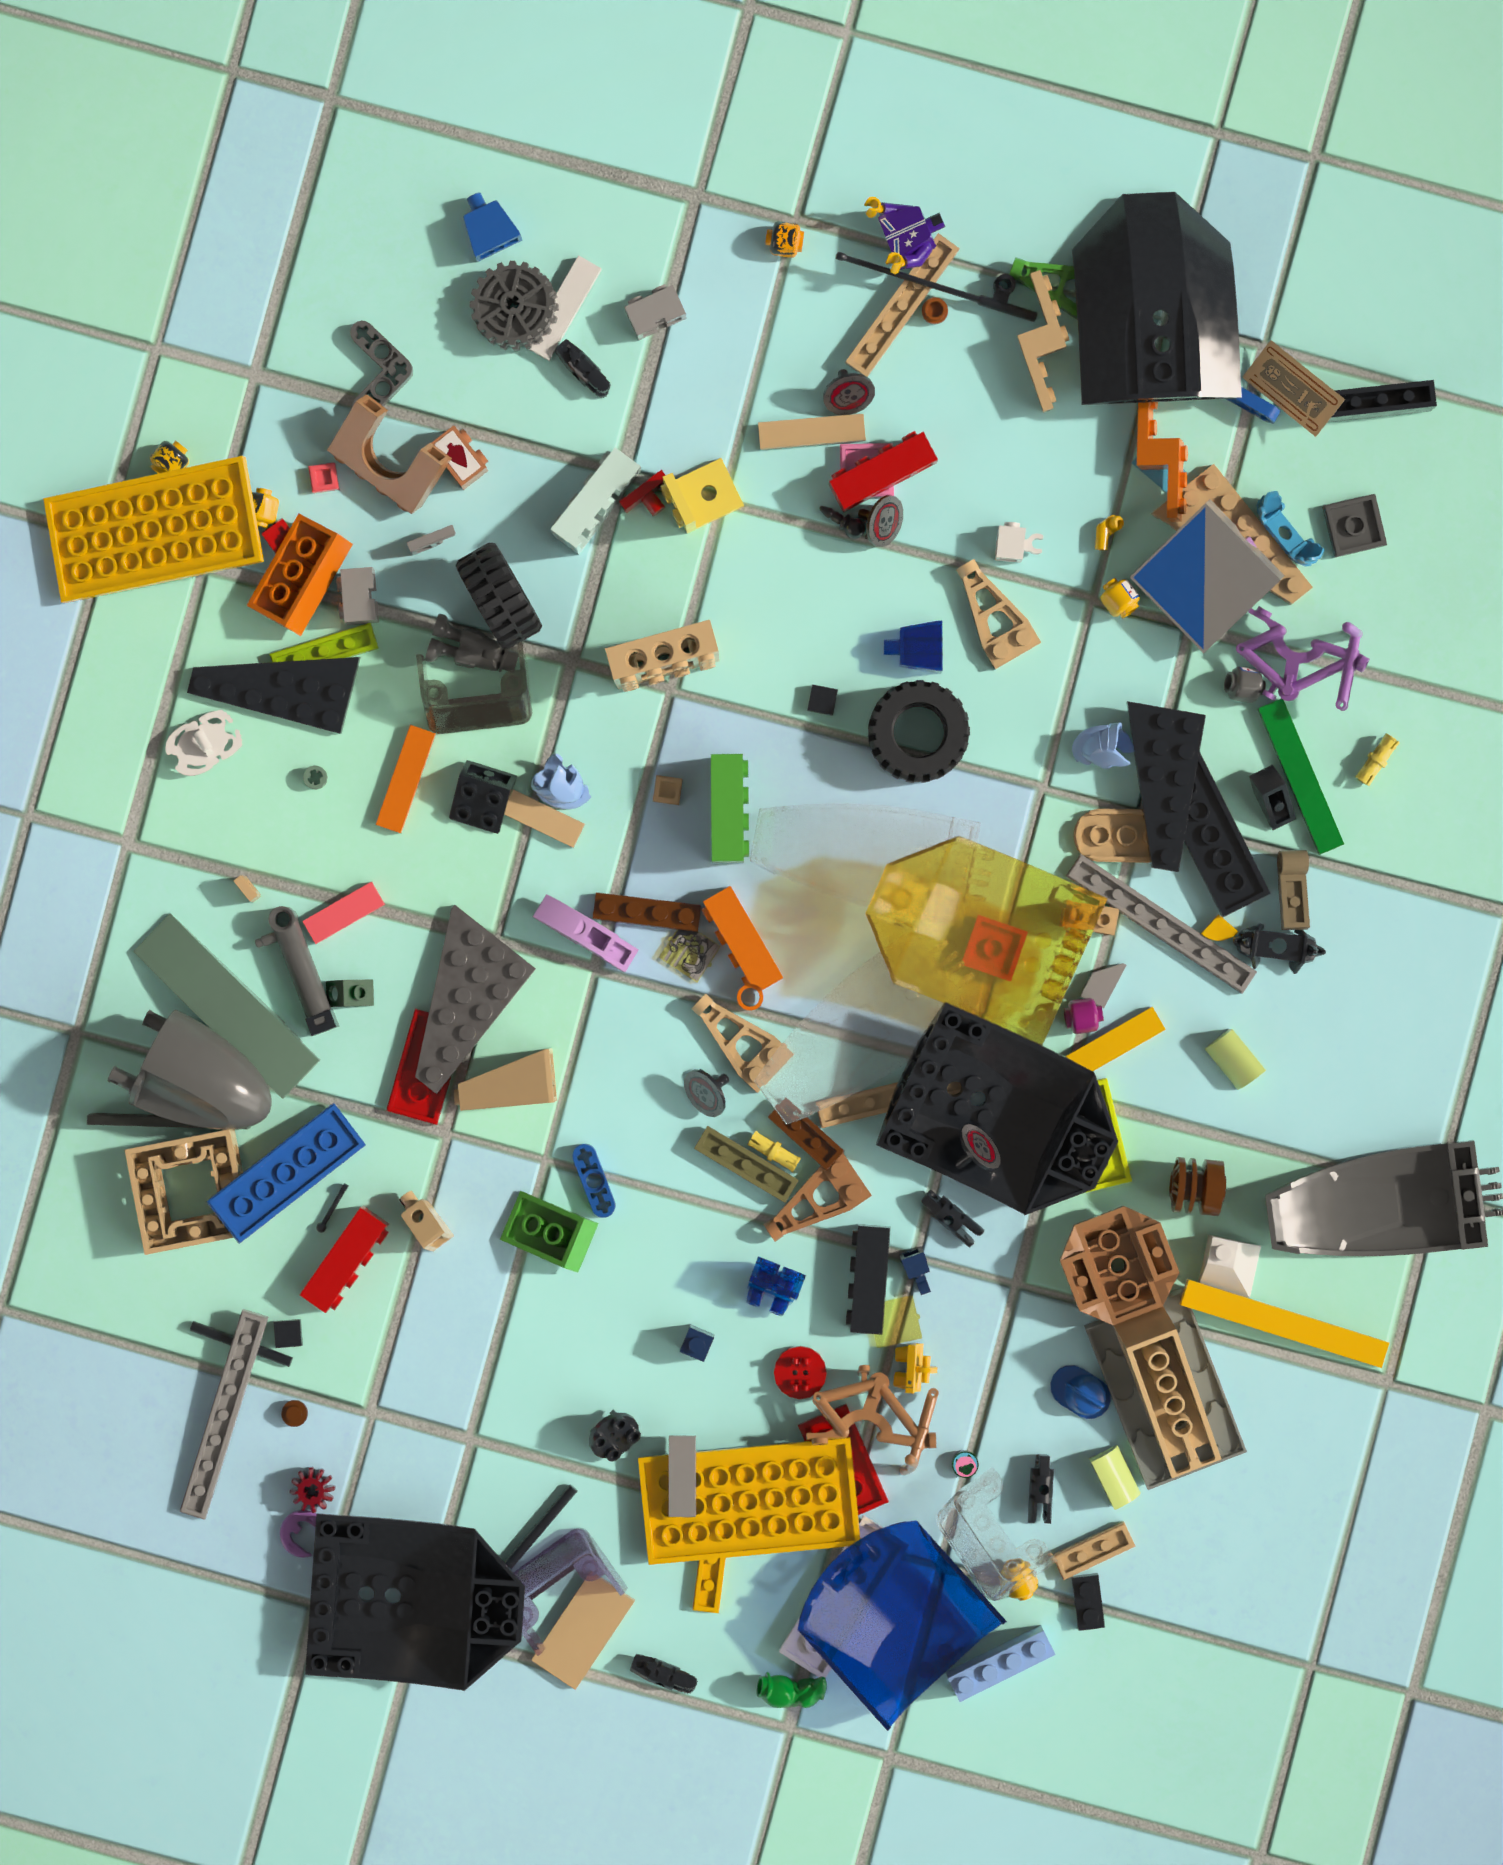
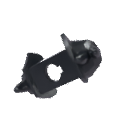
M1261 923L1243 929L1232 940L1233 944L1237 946L1238 952L1251 959L1253 969L1258 967L1260 957L1289 960L1291 971L1293 974H1297L1305 963L1313 962L1315 957L1326 954V950L1318 946L1315 938L1304 930H1294V933L1298 935L1263 931L1264 924ZM1277 938L1285 940L1287 945L1286 950L1281 954L1273 952L1272 948H1269L1270 942Z

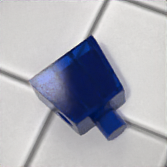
M942 620L900 627L899 639H883V655H899V667L942 673Z

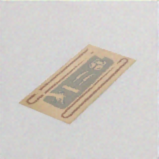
M1272 340L1269 341L1242 377L1315 437L1345 400Z

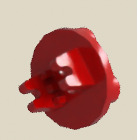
M804 1346L791 1347L783 1351L777 1359L774 1368L775 1382L781 1392L795 1399L810 1398L816 1392H819L825 1384L827 1375L825 1362L821 1355L812 1348ZM794 1370L798 1372L796 1375L792 1373ZM807 1370L808 1374L804 1375L803 1371Z

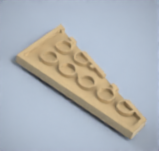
M1215 464L1211 465L1187 484L1186 488H1183V498H1186L1187 510L1186 514H1182V522H1171L1167 518V501L1151 513L1152 516L1162 520L1177 531L1211 499L1237 526L1241 535L1244 538L1250 536L1256 547L1284 574V577L1270 590L1271 593L1292 605L1313 588Z

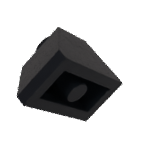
M1273 764L1249 776L1254 795L1272 830L1296 820L1287 785Z

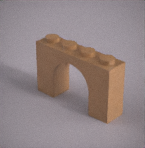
M365 395L355 402L327 451L338 462L350 467L359 478L367 480L375 486L380 494L388 496L395 501L400 509L413 514L423 506L452 458L430 442L420 449L407 472H394L384 467L374 453L373 436L388 410L369 395Z

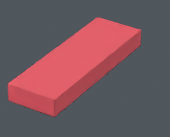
M370 882L302 922L314 943L318 944L381 908L385 903L373 882Z

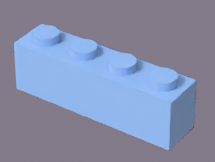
M1040 1625L947 1671L946 1674L959 1702H962L1056 1654Z

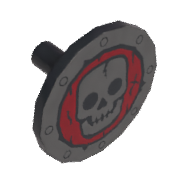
M846 369L838 371V377L826 386L823 393V402L827 409L834 414H856L871 404L875 396V386L871 379L865 375L857 373L848 374Z
M694 1069L688 1072L684 1078V1088L692 1105L699 1112L709 1117H717L723 1113L726 1103L721 1088L729 1082V1077L723 1073L714 1079L702 1069Z
M971 1124L964 1125L959 1131L963 1155L954 1161L956 1167L962 1169L973 1160L975 1164L985 1170L992 1171L997 1169L1000 1165V1155L992 1139L977 1126Z

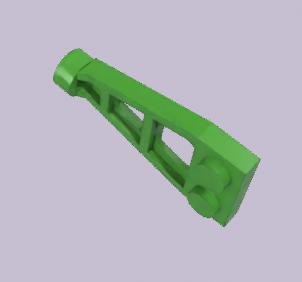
M1015 257L1009 275L1034 292L1035 289L1030 277L1031 273L1041 270V273L1047 272L1059 275L1060 282L1057 290L1048 291L1051 301L1056 300L1061 310L1077 319L1076 303L1067 298L1063 292L1065 283L1068 280L1074 279L1073 266L1028 262ZM1023 268L1027 270L1025 276L1021 275Z

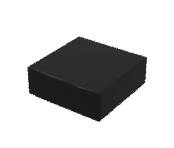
M812 684L807 711L833 716L838 689Z
M301 1319L273 1322L275 1348L303 1346Z

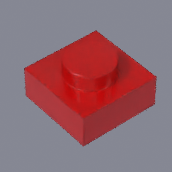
M281 518L260 533L275 554L290 527Z

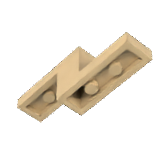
M1041 270L1031 273L1030 277L1047 325L1017 335L1044 413L1054 408L1052 403L1057 401L1052 386L1046 387L1044 378L1048 377L1044 362L1038 363L1037 358L1065 349L1067 347L1065 342L1070 339L1065 325L1061 327L1059 325L1057 316H1060L1061 313L1057 301H1051L1048 291L1052 290L1049 277L1048 275L1042 276Z

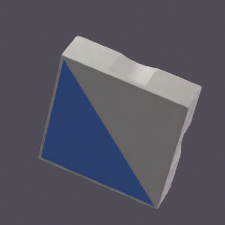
M1210 499L1143 563L1130 578L1204 654L1284 577V574L1258 548L1250 544L1241 535L1237 526Z

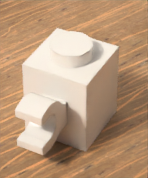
M1004 522V526L1000 525L997 531L995 560L1021 563L1024 552H1030L1034 555L1041 554L1042 549L1034 548L1032 541L1043 540V535L1035 533L1028 539H1025L1026 528L1020 527V523Z

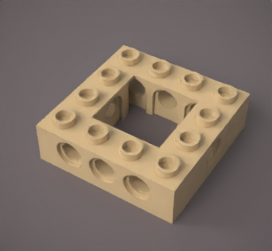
M710 619L605 648L613 680L617 689L623 688L624 692L638 689V684L648 681L649 685L664 682V677L674 674L675 678L689 675V670L700 667V671L716 667L715 662L720 661L719 650ZM689 648L690 653H685L684 651ZM662 655L670 656L667 660H658ZM638 662L644 663L641 667L638 666Z
M235 1129L216 1131L125 1150L145 1255L233 1238L215 1213L171 1221L161 1169L211 1160L213 1171H210L211 1177L214 1176L217 1192L243 1173Z

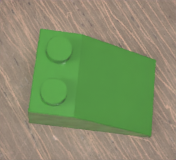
M520 1191L500 1240L562 1268L578 1273L599 1223Z

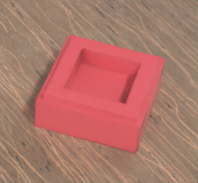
M335 462L308 466L313 494L340 490Z

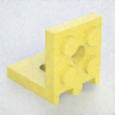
M722 458L675 479L673 473L663 476L664 485H661L663 496L667 504L673 503L675 508L672 510L674 519L679 528L684 526L687 534L744 507ZM708 486L713 487L717 492L716 497L711 501H707L701 496L702 490Z

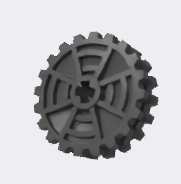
M515 260L510 261L508 266H504L502 262L498 263L497 269L494 271L490 268L485 271L487 276L485 278L479 277L477 280L479 284L478 289H472L471 294L475 297V300L470 301V308L474 312L471 314L472 320L476 322V327L492 345L497 343L503 350H507L509 346L512 347L513 351H519L520 346L530 349L533 342L536 341L539 344L543 342L542 336L544 334L550 335L552 332L550 325L551 323H556L558 319L554 312L559 310V304L555 300L558 297L557 293L554 291L546 275L540 273V269L536 266L531 268L527 262L517 265ZM512 303L515 305L519 304L517 309L514 307L510 308Z

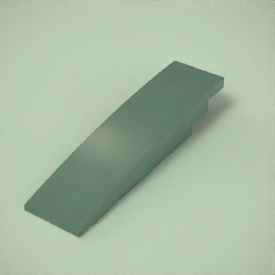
M171 913L133 951L210 1029L243 1053L258 1069L266 1083L282 1099L320 1061L276 1013Z

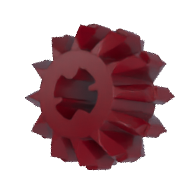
M313 1466L308 1468V1475L305 1471L300 1470L298 1472L300 1479L293 1478L291 1481L296 1487L290 1489V1494H298L293 1503L298 1504L302 1501V1511H305L308 1505H310L311 1512L316 1513L317 1504L324 1510L327 1508L325 1500L332 1502L334 1499L333 1495L328 1492L334 1491L336 1486L327 1485L333 1477L329 1475L324 1479L322 1477L325 1471L323 1468L318 1471L317 1475H315ZM314 1484L317 1486L315 1490H319V1493L316 1492L314 1495H310L308 1493L310 1489L306 1487Z

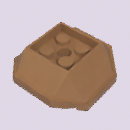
M1125 1206L1074 1224L1060 1257L1061 1266L1078 1310L1111 1325L1162 1307L1180 1273L1161 1223ZM1115 1258H1122L1124 1260V1268L1119 1272H1114L1111 1269V1263Z

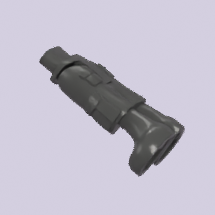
M438 614L432 635L460 642V646H452L431 638L425 661L431 663L436 661L438 657L447 656L454 658L455 665L476 667L490 671H498L499 669V672L506 670L514 673L519 652L503 649L497 640L489 638L481 631L466 627L463 631L458 630L449 624L446 615Z

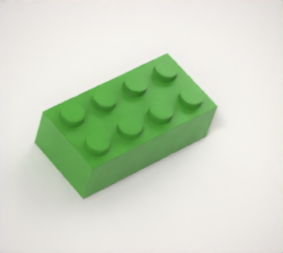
M711 754L712 863H744V857H749V840H744V831H749V813H744L743 804H749V787H743V778H748V760H743V754Z

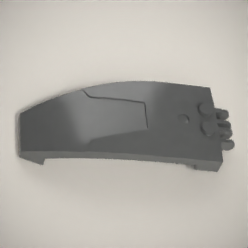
M1474 1140L1395 1149L1326 1167L1285 1184L1265 1195L1272 1249L1296 1254L1395 1256L1488 1247L1485 1217L1503 1215V1209L1495 1208L1484 1211L1483 1201H1499L1503 1199V1193L1482 1195V1191L1500 1189L1502 1185L1498 1182L1481 1184L1480 1175L1496 1174L1500 1172L1499 1167L1478 1168Z

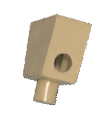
M412 1190L399 1199L406 1209L401 1214V1217L423 1249L434 1252L454 1237V1234L429 1201L424 1199L418 1200ZM423 1213V1220L419 1222V1216Z

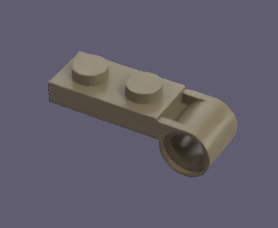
M1280 850L1277 855L1281 930H1308L1310 928L1306 879L1309 869L1307 850Z

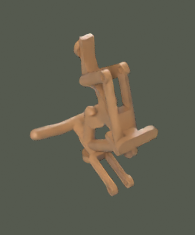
M860 1365L857 1372L858 1376H861V1382L814 1394L813 1404L816 1405L833 1429L825 1433H806V1440H812V1445H827L828 1439H845L849 1435V1427L852 1424L862 1420L870 1421L877 1425L881 1431L876 1435V1439L879 1442L911 1447L910 1454L905 1457V1464L899 1468L900 1474L904 1476L916 1470L921 1452L924 1449L936 1448V1432H929L928 1430L939 1395L936 1388H931L927 1393L918 1426L888 1388L889 1379L885 1374L881 1372L874 1373L867 1380L870 1365ZM869 1392L863 1409L852 1411L842 1419L828 1403ZM881 1396L911 1436L893 1433L891 1425L887 1420L876 1412Z

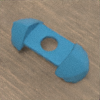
M1271 491L1263 495L1256 505L1261 524L1293 562L1305 567L1316 563L1322 557L1324 548L1320 544L1314 543L1312 538L1304 541L1282 514L1285 504L1281 502L1282 497L1278 491ZM1279 527L1287 529L1290 534L1289 540H1285L1280 536Z

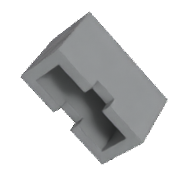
M664 284L652 290L651 295L645 298L637 296L629 300L628 305L625 306V312L638 340L657 333V326L666 323L668 328L687 319L686 312L673 285L667 287Z
M373 567L340 569L341 576L336 577L338 593L342 592L343 603L338 604L340 619H344V623L347 625L379 623L378 603L375 599H372L371 594L372 591H377Z

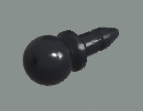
M820 506L819 509L825 517L840 524L839 530H844L849 538L858 539L864 534L865 524L861 519L851 518L850 514L844 517V515L830 507Z

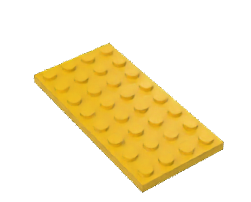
M244 456L43 498L61 603L89 599L264 562L247 462Z
M850 1437L845 1439H828L827 1445H812V1441L697 1451L696 1517H669V1454L638 1458L649 1565L861 1545Z

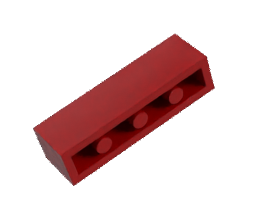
M913 431L901 438L903 442L895 447L892 443L878 450L879 455L870 459L869 456H866L854 463L856 465L855 468L849 471L843 468L832 474V480L829 481L828 485L842 512L848 511L937 464L938 458L924 431L919 434Z
M365 1206L360 1207L304 1287L300 1296L324 1313H327L330 1308L335 1311L344 1298L340 1295L344 1288L348 1287L350 1289L359 1277L355 1272L360 1265L365 1267L373 1257L374 1253L371 1252V1249L376 1243L381 1245L389 1234V1231L386 1230L389 1223Z

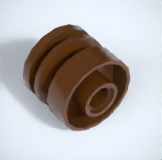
M1176 1157L1169 1183L1172 1212L1180 1213L1184 1201L1185 1213L1191 1214L1194 1203L1198 1202L1201 1215L1219 1216L1226 1194L1224 1162L1204 1159L1201 1171H1198L1195 1158L1189 1159L1186 1169L1185 1158Z

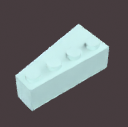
M614 448L612 452L607 451L599 461L601 466L595 473L591 472L583 483L584 487L571 498L567 509L562 515L558 516L552 525L551 532L553 536L578 555L641 472V466L617 448Z

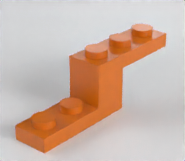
M1158 402L1138 403L1137 466L1141 470L1168 469L1167 518L1171 522H1182V514H1186L1187 510L1186 498H1183V488L1187 487V472H1183V462L1188 460V447L1184 445L1180 438L1153 439V436L1157 435V421L1153 420V409L1158 408Z

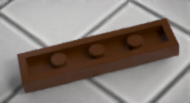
M596 892L593 920L698 932L701 905Z

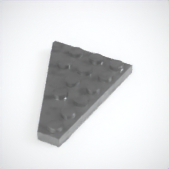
M456 905L451 908L415 1076L436 1094L536 970L535 967Z

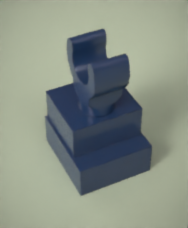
M920 1246L899 1254L908 1278H915L920 1294L924 1295L931 1292L925 1277V1273L930 1272L922 1247Z

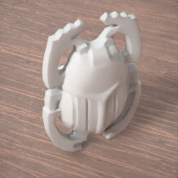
M222 709L209 712L199 718V721L202 723L199 726L197 721L189 724L186 723L168 737L165 748L167 755H175L179 759L178 765L175 766L179 773L187 776L205 773L219 763V759L216 756L220 755L221 759L225 760L243 746L240 730H235L236 738L224 730L226 725L225 719L229 723H233L230 715H227ZM219 718L222 722L220 724L208 723V720ZM183 730H185V732L182 734L178 741L179 743L177 744V746H175L176 738ZM232 739V747L229 750L224 751V748L228 743V740ZM187 765H192V766H202V765H206L204 768H200V769H191V768H188V767H187Z

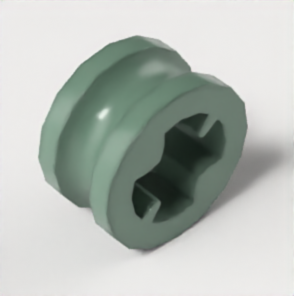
M310 766L303 774L304 783L311 789H321L327 783V772L320 766ZM316 770V773L320 771L323 775L319 779L321 783L315 785V782L310 784L308 778L311 777L310 772Z

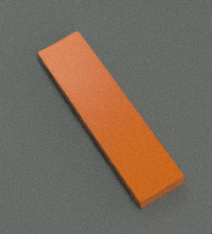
M410 725L376 825L402 834L436 733Z

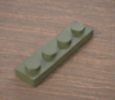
M710 1126L706 1127L694 1147L695 1150L786 1203L799 1181L797 1178Z

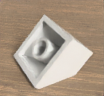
M1208 1234L1198 1282L1250 1298L1261 1246Z

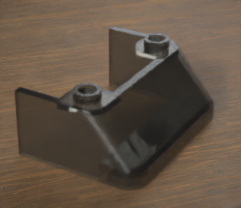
M523 642L517 644L520 670H511L503 675L500 683L501 693L449 699L447 687L443 682L428 680L425 656L416 654L421 698L429 729L437 734H448L528 723L532 718L533 708L525 644Z

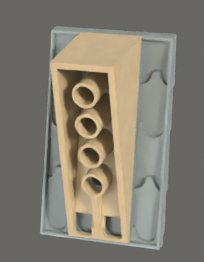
M1183 1287L1169 1293L1162 1307L1121 1323L1111 1325L1098 1320L1084 1325L1147 1490L1247 1452L1193 1310L1179 1304L1184 1291Z

